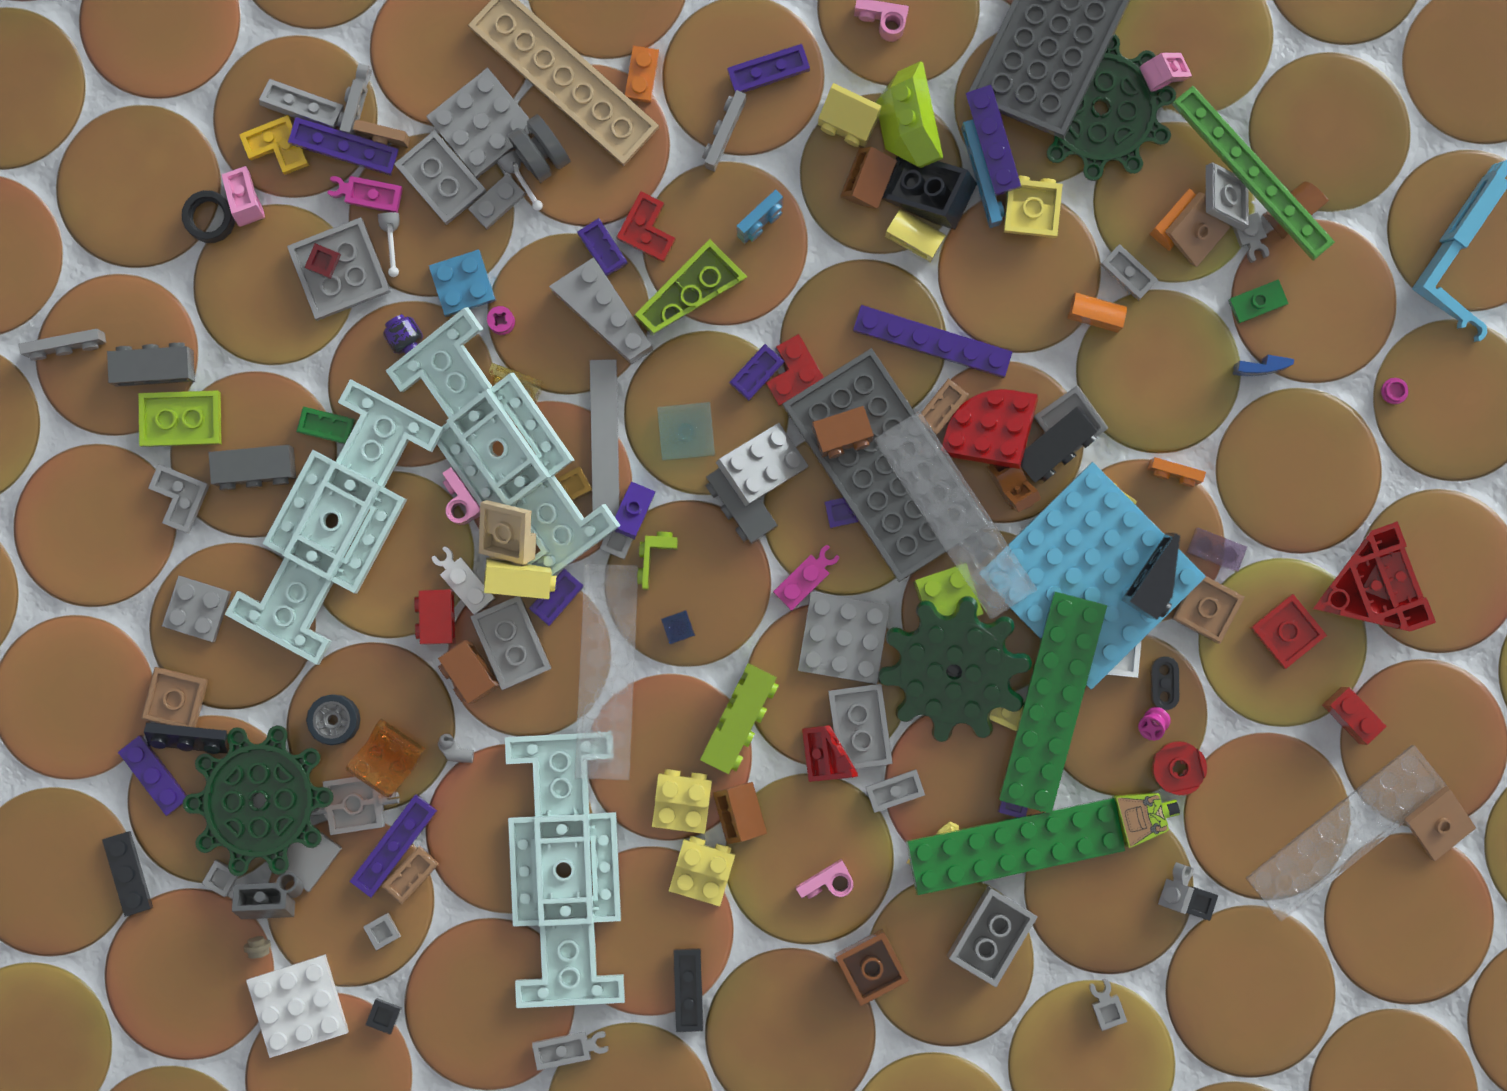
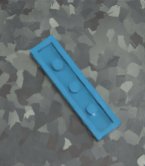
M974 120L965 121L962 124L961 131L989 228L996 227L1001 224L1002 217L1005 216L1002 202H997Z

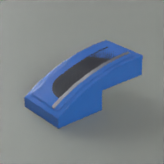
M1267 355L1262 358L1261 364L1239 361L1234 364L1233 375L1262 376L1273 374L1292 366L1294 359Z

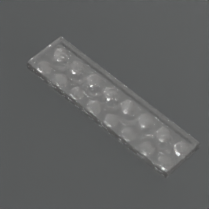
M920 410L874 439L991 620L1037 591L1034 583Z
M585 564L575 763L576 779L630 780L638 566Z
M1411 745L1248 875L1246 879L1278 920L1283 921L1405 823L1404 819L1442 788L1448 786L1417 747Z

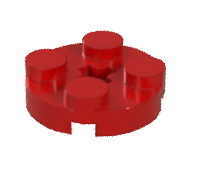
M1181 741L1170 742L1162 746L1154 754L1152 762L1153 778L1163 791L1174 795L1191 794L1200 787L1203 779H1205L1207 762L1203 753L1193 745ZM1176 761L1186 765V769L1182 771L1183 775L1178 776V773L1172 770Z

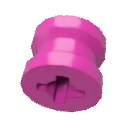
M497 306L489 311L487 323L495 334L507 335L515 327V318L508 308Z
M1160 707L1149 708L1139 722L1138 729L1140 734L1148 740H1159L1163 737L1171 723L1170 716Z

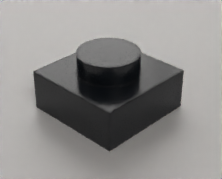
M1191 886L1194 888L1186 913L1210 921L1219 895Z
M376 998L366 1025L391 1035L402 1007Z

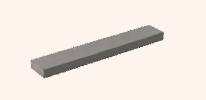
M590 360L592 505L594 511L601 505L606 504L615 517L620 507L617 360Z

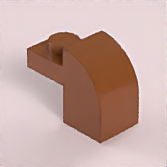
M993 464L987 466L996 487L1012 510L1015 508L1019 513L1024 509L1030 508L1041 499L1038 490L1027 480L1021 466L1020 469Z

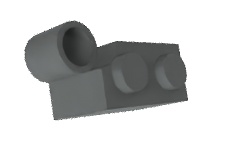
M285 872L277 878L276 883L234 885L232 912L240 919L294 917L295 901L292 898H296L302 893L303 883L292 872ZM295 880L294 886L289 890H285L286 884L289 881Z

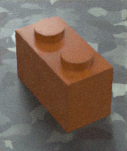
M864 406L812 422V430L822 458L829 456V459L839 457L844 454V450L853 447L855 451L870 446L869 442L873 441L874 434Z

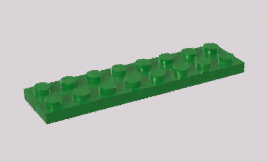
M1053 592L998 798L1000 801L1052 814L1107 605Z
M1114 798L1055 809L1052 811V814L1040 812L906 841L917 895L1125 851Z

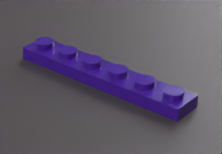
M864 305L860 307L853 332L1002 378L1006 375L1013 353L1003 348Z

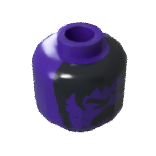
M401 314L385 324L384 338L396 354L405 353L406 355L423 339V334L412 317H404Z

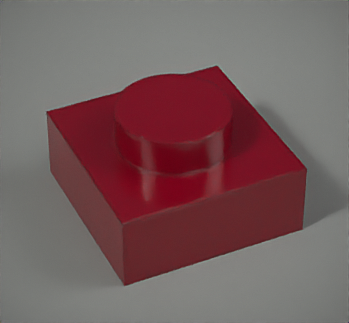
M315 243L304 268L331 279L341 254Z

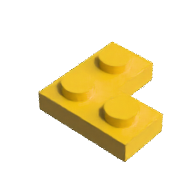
M289 115L239 134L247 156L251 161L275 152L284 175L309 166L303 148L288 144L293 127Z

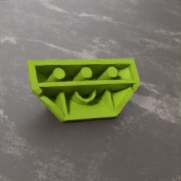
M920 61L898 71L876 103L881 105L879 121L885 149L922 168L943 159L924 64Z

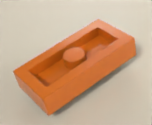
M633 46L625 96L630 100L651 103L659 58L658 49Z
M1156 457L1150 459L1147 469L1153 471V476L1169 480V477L1180 479V484L1194 487L1195 484L1204 482L1206 474L1205 471Z

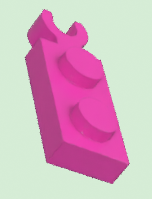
M337 176L330 178L332 183L339 184L337 191L328 190L327 194L330 197L340 198L344 195V202L346 204L398 213L403 191L402 186L353 176L349 177L348 183H344Z
M828 545L821 549L817 560L810 555L773 591L791 611L830 574L825 567L827 565H834L839 560L838 555L832 560L825 558V552L830 548Z

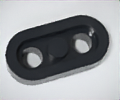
M1159 657L1153 661L1150 669L1151 701L1155 707L1170 710L1179 702V666L1171 657ZM1162 665H1166L1168 668L1166 675H1162L1159 671ZM1164 691L1169 696L1165 702L1160 699V694Z

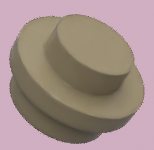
M263 936L250 938L248 943L243 946V949L248 954V958H260L270 953L269 947L271 942L268 939H264Z

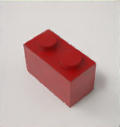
M451 589L420 590L419 597L414 599L415 613H419V623L415 624L416 639H420V644L422 645L456 644L454 591Z
M1340 687L1322 705L1358 744L1368 745L1387 727L1350 687Z

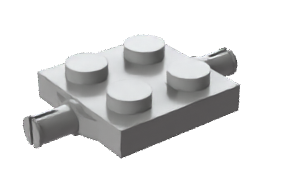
M378 773L324 781L323 787L329 788L333 792V802L328 807L317 808L318 810L313 811L311 816L325 814L329 823L330 835L385 827L384 805L399 803L400 798L389 799L398 797L399 793L382 794Z

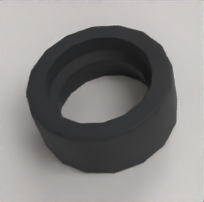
M202 190L192 194L185 201L182 208V222L185 229L194 238L204 243H216L224 240L234 228L235 219L231 214L228 201L221 194L214 191ZM205 202L218 204L224 213L222 224L212 232L199 230L193 220L196 208Z

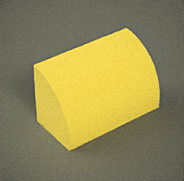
M901 209L894 217L885 234L886 238L929 262L932 261L946 236L944 233Z

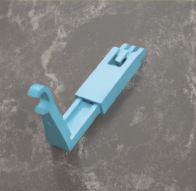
M1507 160L1493 164L1485 176L1482 177L1440 239L1441 247L1412 288L1420 296L1458 320L1457 329L1466 327L1468 322L1475 326L1478 333L1474 336V342L1485 338L1487 335L1486 324L1470 313L1441 287L1436 289V285L1458 252L1468 247L1506 191Z

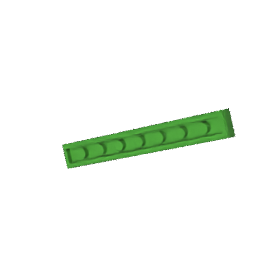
M1194 86L1172 103V106L1312 261L1335 243Z

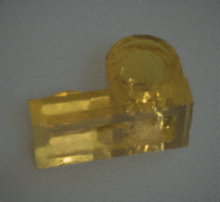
M495 363L491 364L488 372L494 377L493 382L495 383L501 381L509 373H514L523 387L531 392V398L535 404L537 403L544 387L542 381Z

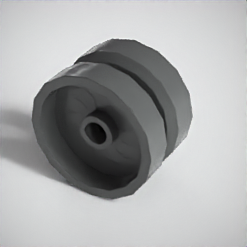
M536 114L527 121V129L533 138L530 139L521 128H516L507 137L526 169L531 171L535 178L542 183L552 175L546 159L559 170L568 165L571 160L545 121Z

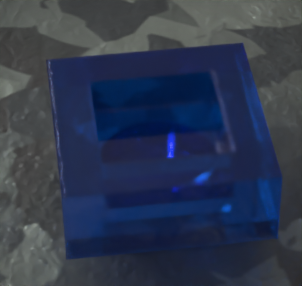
M686 610L661 619L670 644L695 636Z

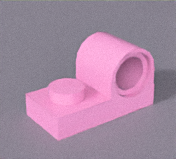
M856 0L854 16H858L860 20L873 22L875 19L880 20L879 33L881 37L886 41L894 42L899 40L904 32L909 6L874 0ZM893 21L898 24L899 28L889 30L885 24Z
M1160 53L1139 67L1151 92L1159 90L1172 82L1185 81L1192 77L1181 53Z
M244 166L222 174L231 214L239 227L264 219V210L255 193L248 168Z
M450 467L442 473L446 478L443 484L451 495L456 493L458 496L447 504L446 515L455 524L465 525L480 516V506L456 471ZM465 505L466 515L460 519L455 518V507Z
M842 859L797 885L796 890L801 898L807 895L808 899L819 894L822 891L821 886L826 884L833 895L843 897L851 892L853 880ZM837 876H844L847 879V886L842 890H837L832 885L834 878Z

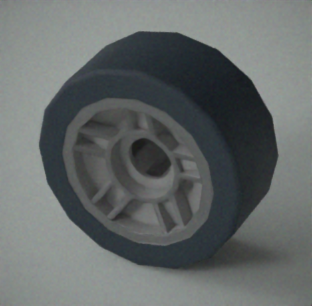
M336 694L322 696L313 702L308 710L306 719L308 731L314 739L322 744L338 745L346 743L354 737L359 729V709L352 700L345 696ZM332 715L338 717V722L335 725L328 723Z

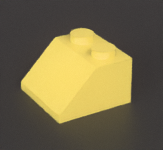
M833 83L819 115L818 125L821 126L823 132L835 136V134L844 137L845 142L852 146L858 147L861 145L865 147L879 119L881 105Z

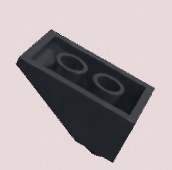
M897 156L895 159L897 160L882 200L931 223L955 230L977 185L967 169L940 161L920 168Z
M1166 533L1122 598V601L1151 619L1158 620L1159 617L1164 618L1172 606L1169 602L1173 597L1180 535L1177 533Z

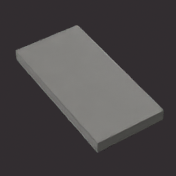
M262 793L256 794L253 799V803L258 809L266 802ZM321 831L322 840L317 847L308 848L301 843H293L287 850L289 868L286 872L295 874L302 881L304 889L308 892L313 889L343 849Z

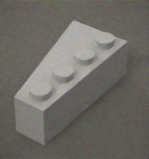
M594 257L549 286L552 293L560 298L631 365L653 351L651 343Z

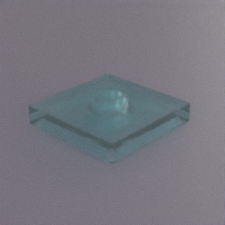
M710 402L657 407L662 461L715 456Z

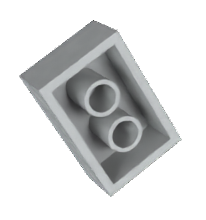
M987 886L946 956L951 961L997 987L1037 916Z

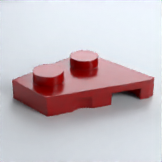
M830 725L802 729L809 782L858 777L855 767Z

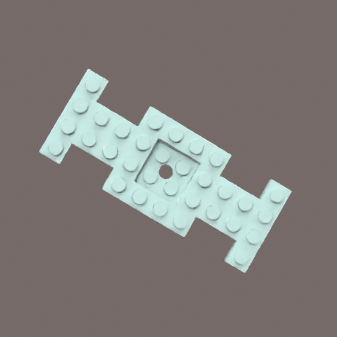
M463 308L389 367L386 372L400 392H405L420 379L426 384L449 418L446 420L447 423L442 426L445 430L437 445L479 506L480 502L489 500L531 510V533L536 534V544L541 551L535 555L534 560L527 564L551 568L552 576H554L620 527V524L606 504L601 505L585 518L582 516L555 477L558 472L573 462L574 458L514 373H509L494 386L490 384L464 346L465 343L481 332L483 328L470 309ZM496 441L503 444L504 451L501 456L496 455L493 451V444Z
M351 379L338 403L359 413L360 417L336 461L312 450L269 530L263 544L282 554L285 558L261 602L237 591L225 613L226 616L316 665H320L332 641L309 628L333 583H336L355 594L358 593L407 501L404 497L385 488L404 449L410 440L433 452L445 430L439 425ZM335 513L338 516V524L334 528H328L326 518L329 514Z
M613 732L505 737L506 764L533 763L535 816L508 818L513 927L540 926L542 978L519 979L515 981L516 1008L625 1003L624 974L597 976L595 922L621 921L616 812L590 813L587 760L614 759ZM561 862H566L571 866V874L566 878L560 877L556 871L557 865Z

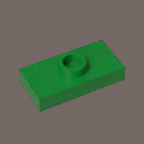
M1279 279L1228 300L1238 324L1289 304Z
M303 406L296 432L345 444L355 426L356 420Z

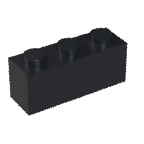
M1077 406L1025 449L1021 467L1035 483L1040 479L1045 482L1056 473L1053 469L1060 462L1065 466L1077 456L1074 451L1078 447L1083 445L1084 448H1087L1098 439L1095 433L1099 429L1080 406Z

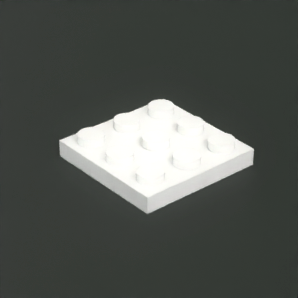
M326 954L246 980L269 1058L349 1032Z

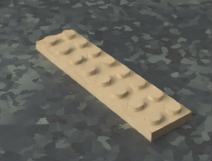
M491 0L468 25L475 34L623 166L629 162L659 129V125L519 0Z

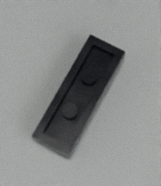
M146 723L144 729L148 746L157 749L176 748L186 752L196 750L205 751L210 754H228L229 751L226 730Z
M131 831L102 839L124 917L152 909L153 905Z
M701 948L674 949L676 1032L703 1031Z

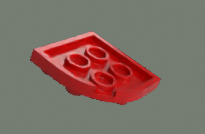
M997 389L971 397L956 410L950 419L941 448L942 454L946 457L1020 469L1038 402V394Z

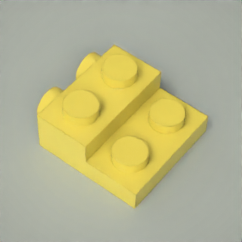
M1019 176L1022 188L1006 193L1003 233L1056 238L1058 235L1063 184L1056 183V180L1049 178L1031 181L1030 177Z
M665 769L664 774L659 773L652 827L705 834L712 780H708L707 774L691 772V777L680 776L681 771Z
M690 836L689 840H683L669 891L720 906L735 854L731 853V847L716 843L714 848L705 845L706 840Z

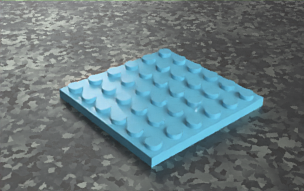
M1091 462L977 575L1040 639L1054 591L1107 605L1086 684L1092 690L1164 619L1162 617H1159L1158 620L1148 618L1122 601V598L1165 534L1094 462ZM1178 550L1173 597L1169 602L1172 606L1166 616L1206 577L1180 550Z

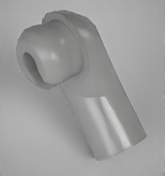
M450 734L440 736L438 747L448 761L473 763L474 750L460 749Z

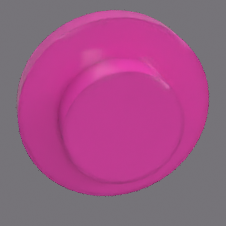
M1390 378L1383 383L1381 395L1387 403L1399 404L1407 398L1408 386L1402 379Z

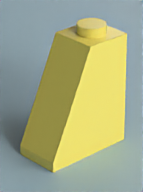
M486 557L484 593L549 599L550 592H555L556 576H552L551 568L531 564L515 565L511 561L492 560Z

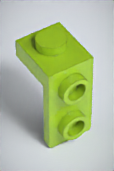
M657 532V536H645V542L640 541L639 557L644 558L643 568H638V584H642L643 590H649L651 548L678 550V538L673 537L672 532Z

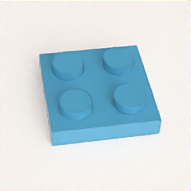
M776 189L737 225V237L744 244L749 239L751 242L756 240L763 232L761 228L768 221L772 224L782 215L783 196Z
M479 249L429 265L446 317L457 314L463 308L472 309L496 301Z

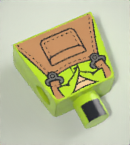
M1159 793L1112 796L1116 801L1125 846L1129 848L1167 832L1169 827L1166 819L1180 815L1176 799L1162 803Z

